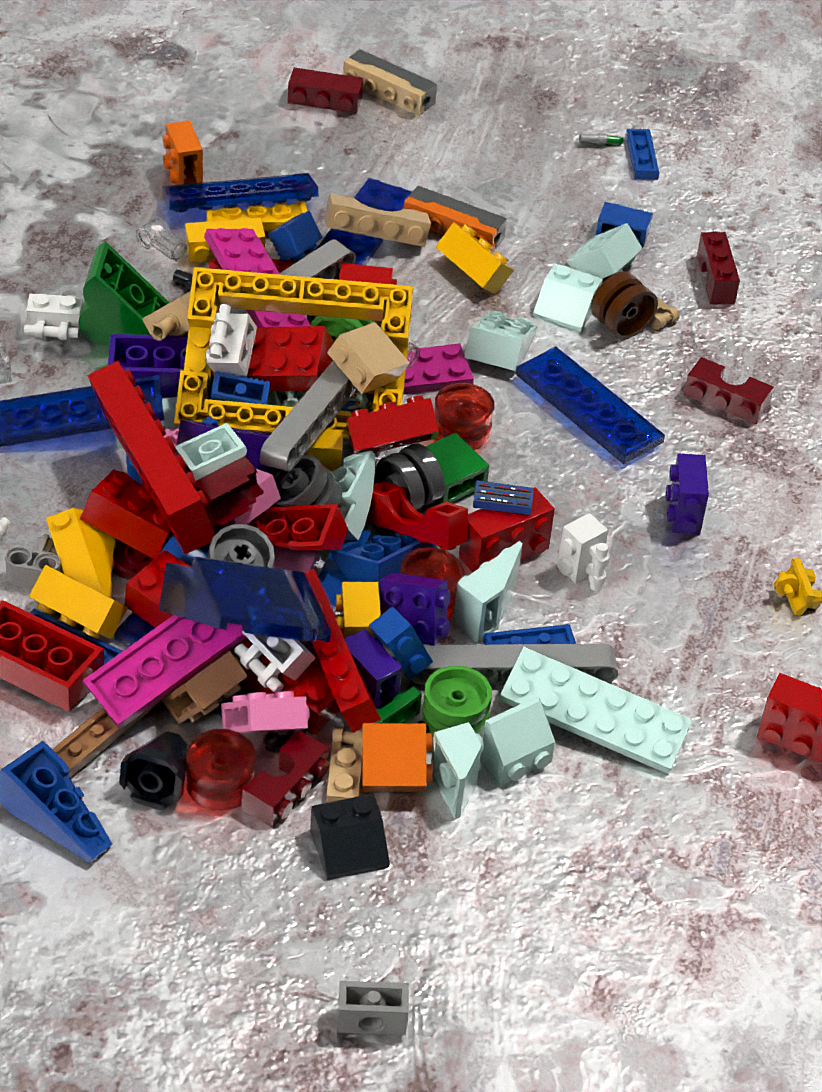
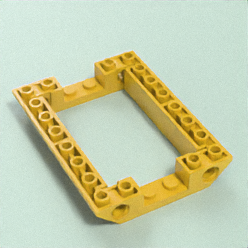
M194 267L187 316L189 332L184 371H180L174 425H180L181 419L202 422L206 417L211 416L212 419L218 421L219 426L228 423L231 428L272 434L294 408L209 400L213 371L206 362V351L210 348L211 328L214 324L216 313H219L221 304H227L233 309L381 321L382 331L407 359L413 286ZM406 369L397 381L375 389L373 411L379 410L380 405L395 402L396 406L403 405ZM339 411L325 429L343 430V440H350L346 422L347 418L351 417V412Z

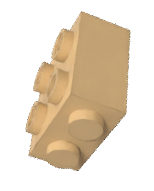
M376 322L340 334L327 352L361 394L397 381L410 363Z

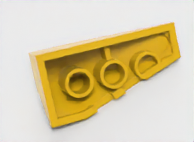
M71 508L47 517L46 521L64 574L111 598V576L115 565L113 556L117 539L81 520L80 517L83 512L81 509Z

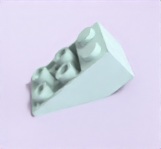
M491 311V313H487L471 327L464 358L516 371L521 366L538 326L531 324V320L517 317L514 320L507 318L503 312Z
M520 541L510 548L502 550L491 561L484 562L479 569L469 576L462 577L456 585L453 624L477 643L483 640L484 633L495 632L499 629L517 585L523 544Z

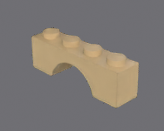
M332 193L329 195L324 215L326 227L422 247H425L431 225L428 213L405 208L400 211L378 210L360 203L355 198Z

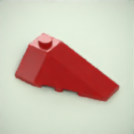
M338 504L270 507L249 523L250 526L258 528L267 535L272 545L296 551L341 550L348 532V527Z

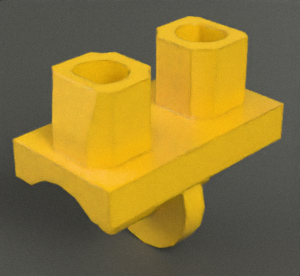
M793 558L790 568L786 572L783 571L778 574L779 577L774 582V589L777 594L786 595L794 615L802 616L807 608L815 610L819 608L822 604V591L812 588L816 578L814 571L805 569L801 559Z

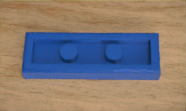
M626 129L625 136L634 179L658 180L659 168L650 129Z
M570 624L483 634L484 645L576 644Z

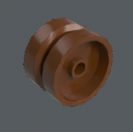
M619 272L605 280L596 290L590 309L592 315L600 323L604 324L613 335L619 339H629L644 330L652 321L657 311L658 299L630 272Z

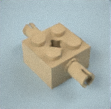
M191 291L142 318L155 340H163L168 335L188 336L189 324L187 316Z

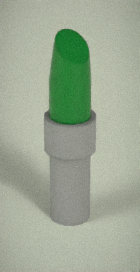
M600 133L579 135V143L596 144L598 146L622 145L624 141L623 137Z

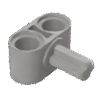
M44 534L42 537H38L33 549L14 547L8 550L5 556L7 579L11 584L33 589L45 565L61 572L60 558L56 554L51 553L54 543L49 535Z

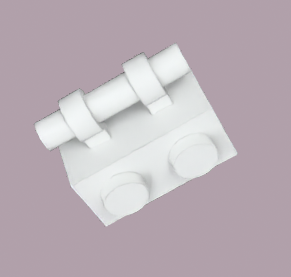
M29 294L26 308L27 325L25 324L24 335L35 336V339H44V336L59 337V340L65 341L68 338L81 339L82 332L80 331L78 321L83 307V297Z
M221 304L219 313H216L214 324L211 328L210 348L206 351V362L214 373L219 370L220 373L225 372L226 375L230 373L231 375L236 374V376H247L257 326L249 314H230L231 306Z
M588 513L563 526L557 567L563 575L567 576L575 584L588 578L591 590L599 591L602 584L605 583L607 574L604 569L608 565L610 558L608 545L606 544L608 529L592 514Z
M262 610L242 631L253 645L248 649L244 644H239L234 650V653L240 658V663L246 669H251L258 676V681L264 688L269 687L274 693L280 692L284 687L277 679L280 672L296 680L316 659L276 617L265 610ZM262 654L271 661L267 667L259 660Z

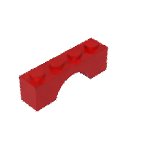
M386 481L374 484L370 509L366 519L367 522L376 524L378 528H388L396 531L399 535L417 538L422 543L437 545L442 550H453L456 546L468 541V508L446 501L427 509L425 515H422L409 502L404 487Z

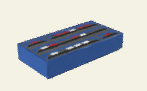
M476 480L473 508L530 515L534 488Z

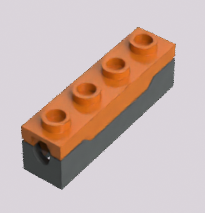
M419 185L404 200L405 209L428 213L431 222L429 231L444 236L453 222L461 227L466 224L477 232L475 237L478 240L483 238L493 246L492 252L495 251L505 238L507 218Z

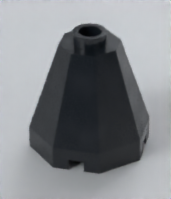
M169 731L155 737L125 755L121 762L119 784L124 790L126 787L129 788L132 792L130 797L137 804L161 810L172 801L173 804L178 802L184 793L188 744L179 734Z

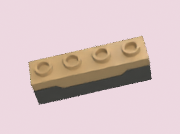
M361 49L343 63V75L363 78V91L416 115H422L424 111L428 110L436 102L437 83Z

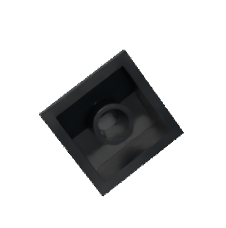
M374 794L311 806L310 831L327 880L390 867L383 818Z

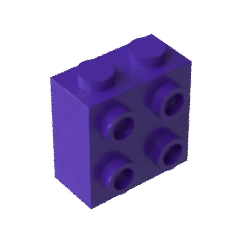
M677 453L675 465H670L669 480L672 483L666 486L665 500L670 501L667 507V521L672 522V533L700 535L709 497L706 455Z
M391 573L380 580V615L393 606L411 624L422 644L435 646L446 638L450 630V622L447 619V607L451 597L450 591L447 590L448 580Z
M364 629L354 635L347 636L345 640L376 709H382L400 693L402 667L400 662L395 657H391L383 648L381 642L377 638H373Z

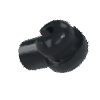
M176 269L173 274V281L185 285L188 293L191 291L193 274Z
M306 728V729H298L299 731H301V732H303V733H305V734H306V732L308 731L307 728ZM297 730L288 731L286 735L280 736L277 732L267 733L264 737L266 750L273 754L280 753L281 747Z

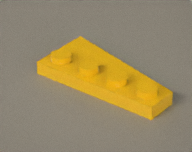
M298 198L297 203L286 204L285 200L275 201V206L264 207L261 203L251 204L247 210H242L238 206L206 210V221L261 218L264 232L270 233L292 217L306 212V199Z

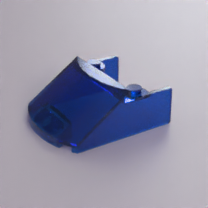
M195 557V562L192 561L191 567L170 562L166 563L159 605L160 611L218 629L227 630V624L232 623L242 625V631L249 634L305 641H316L317 639L330 642L331 627L305 573L302 571Z

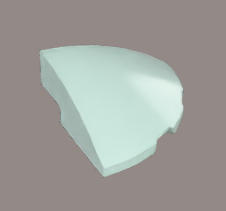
M372 450L344 458V465L334 471L326 469L327 472L331 473L340 482L343 489L342 499L338 506L348 527L344 541L359 540L366 523L372 499L375 474V454Z

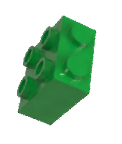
M457 433L441 438L426 446L435 456L444 475L445 493L437 501L439 504L446 501L451 503L474 492L476 480L488 482L489 464Z

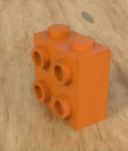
M190 120L166 124V134L162 136L163 145L166 149V154L163 155V164L165 169H169L171 184L176 185L179 193L203 190V149Z
M363 723L362 792L426 791L427 783H432L433 776L432 764H426V752H432V733H426V724Z

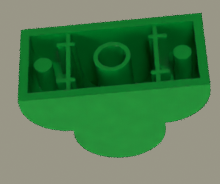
M105 241L96 248L83 288L85 300L78 325L82 334L91 342L110 346V334L151 335L142 318L170 302Z

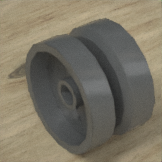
M420 443L411 444L401 449L399 453L387 455L377 463V478L380 481L404 487L409 502L416 510L421 509L423 505H430L440 500L445 493V481L441 467L433 453Z
M303 455L290 472L280 469L273 477L281 499L273 504L274 507L339 505L342 499L343 489L340 482L331 473L326 471L325 466L317 458L311 455Z
M232 524L221 529L213 537L204 564V575L217 584L231 573H234L253 596H257L265 587L275 559L274 547L268 536L258 528L247 524Z

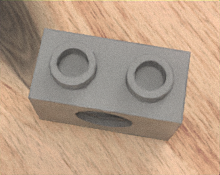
M340 980L337 1033L406 1035L409 983Z

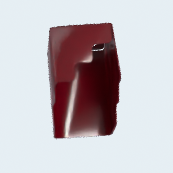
M245 456L196 481L198 490L203 491L209 503L207 509L211 511L219 525L227 523L251 509L249 505L255 503V498L264 493L256 480V473L258 474L256 468Z

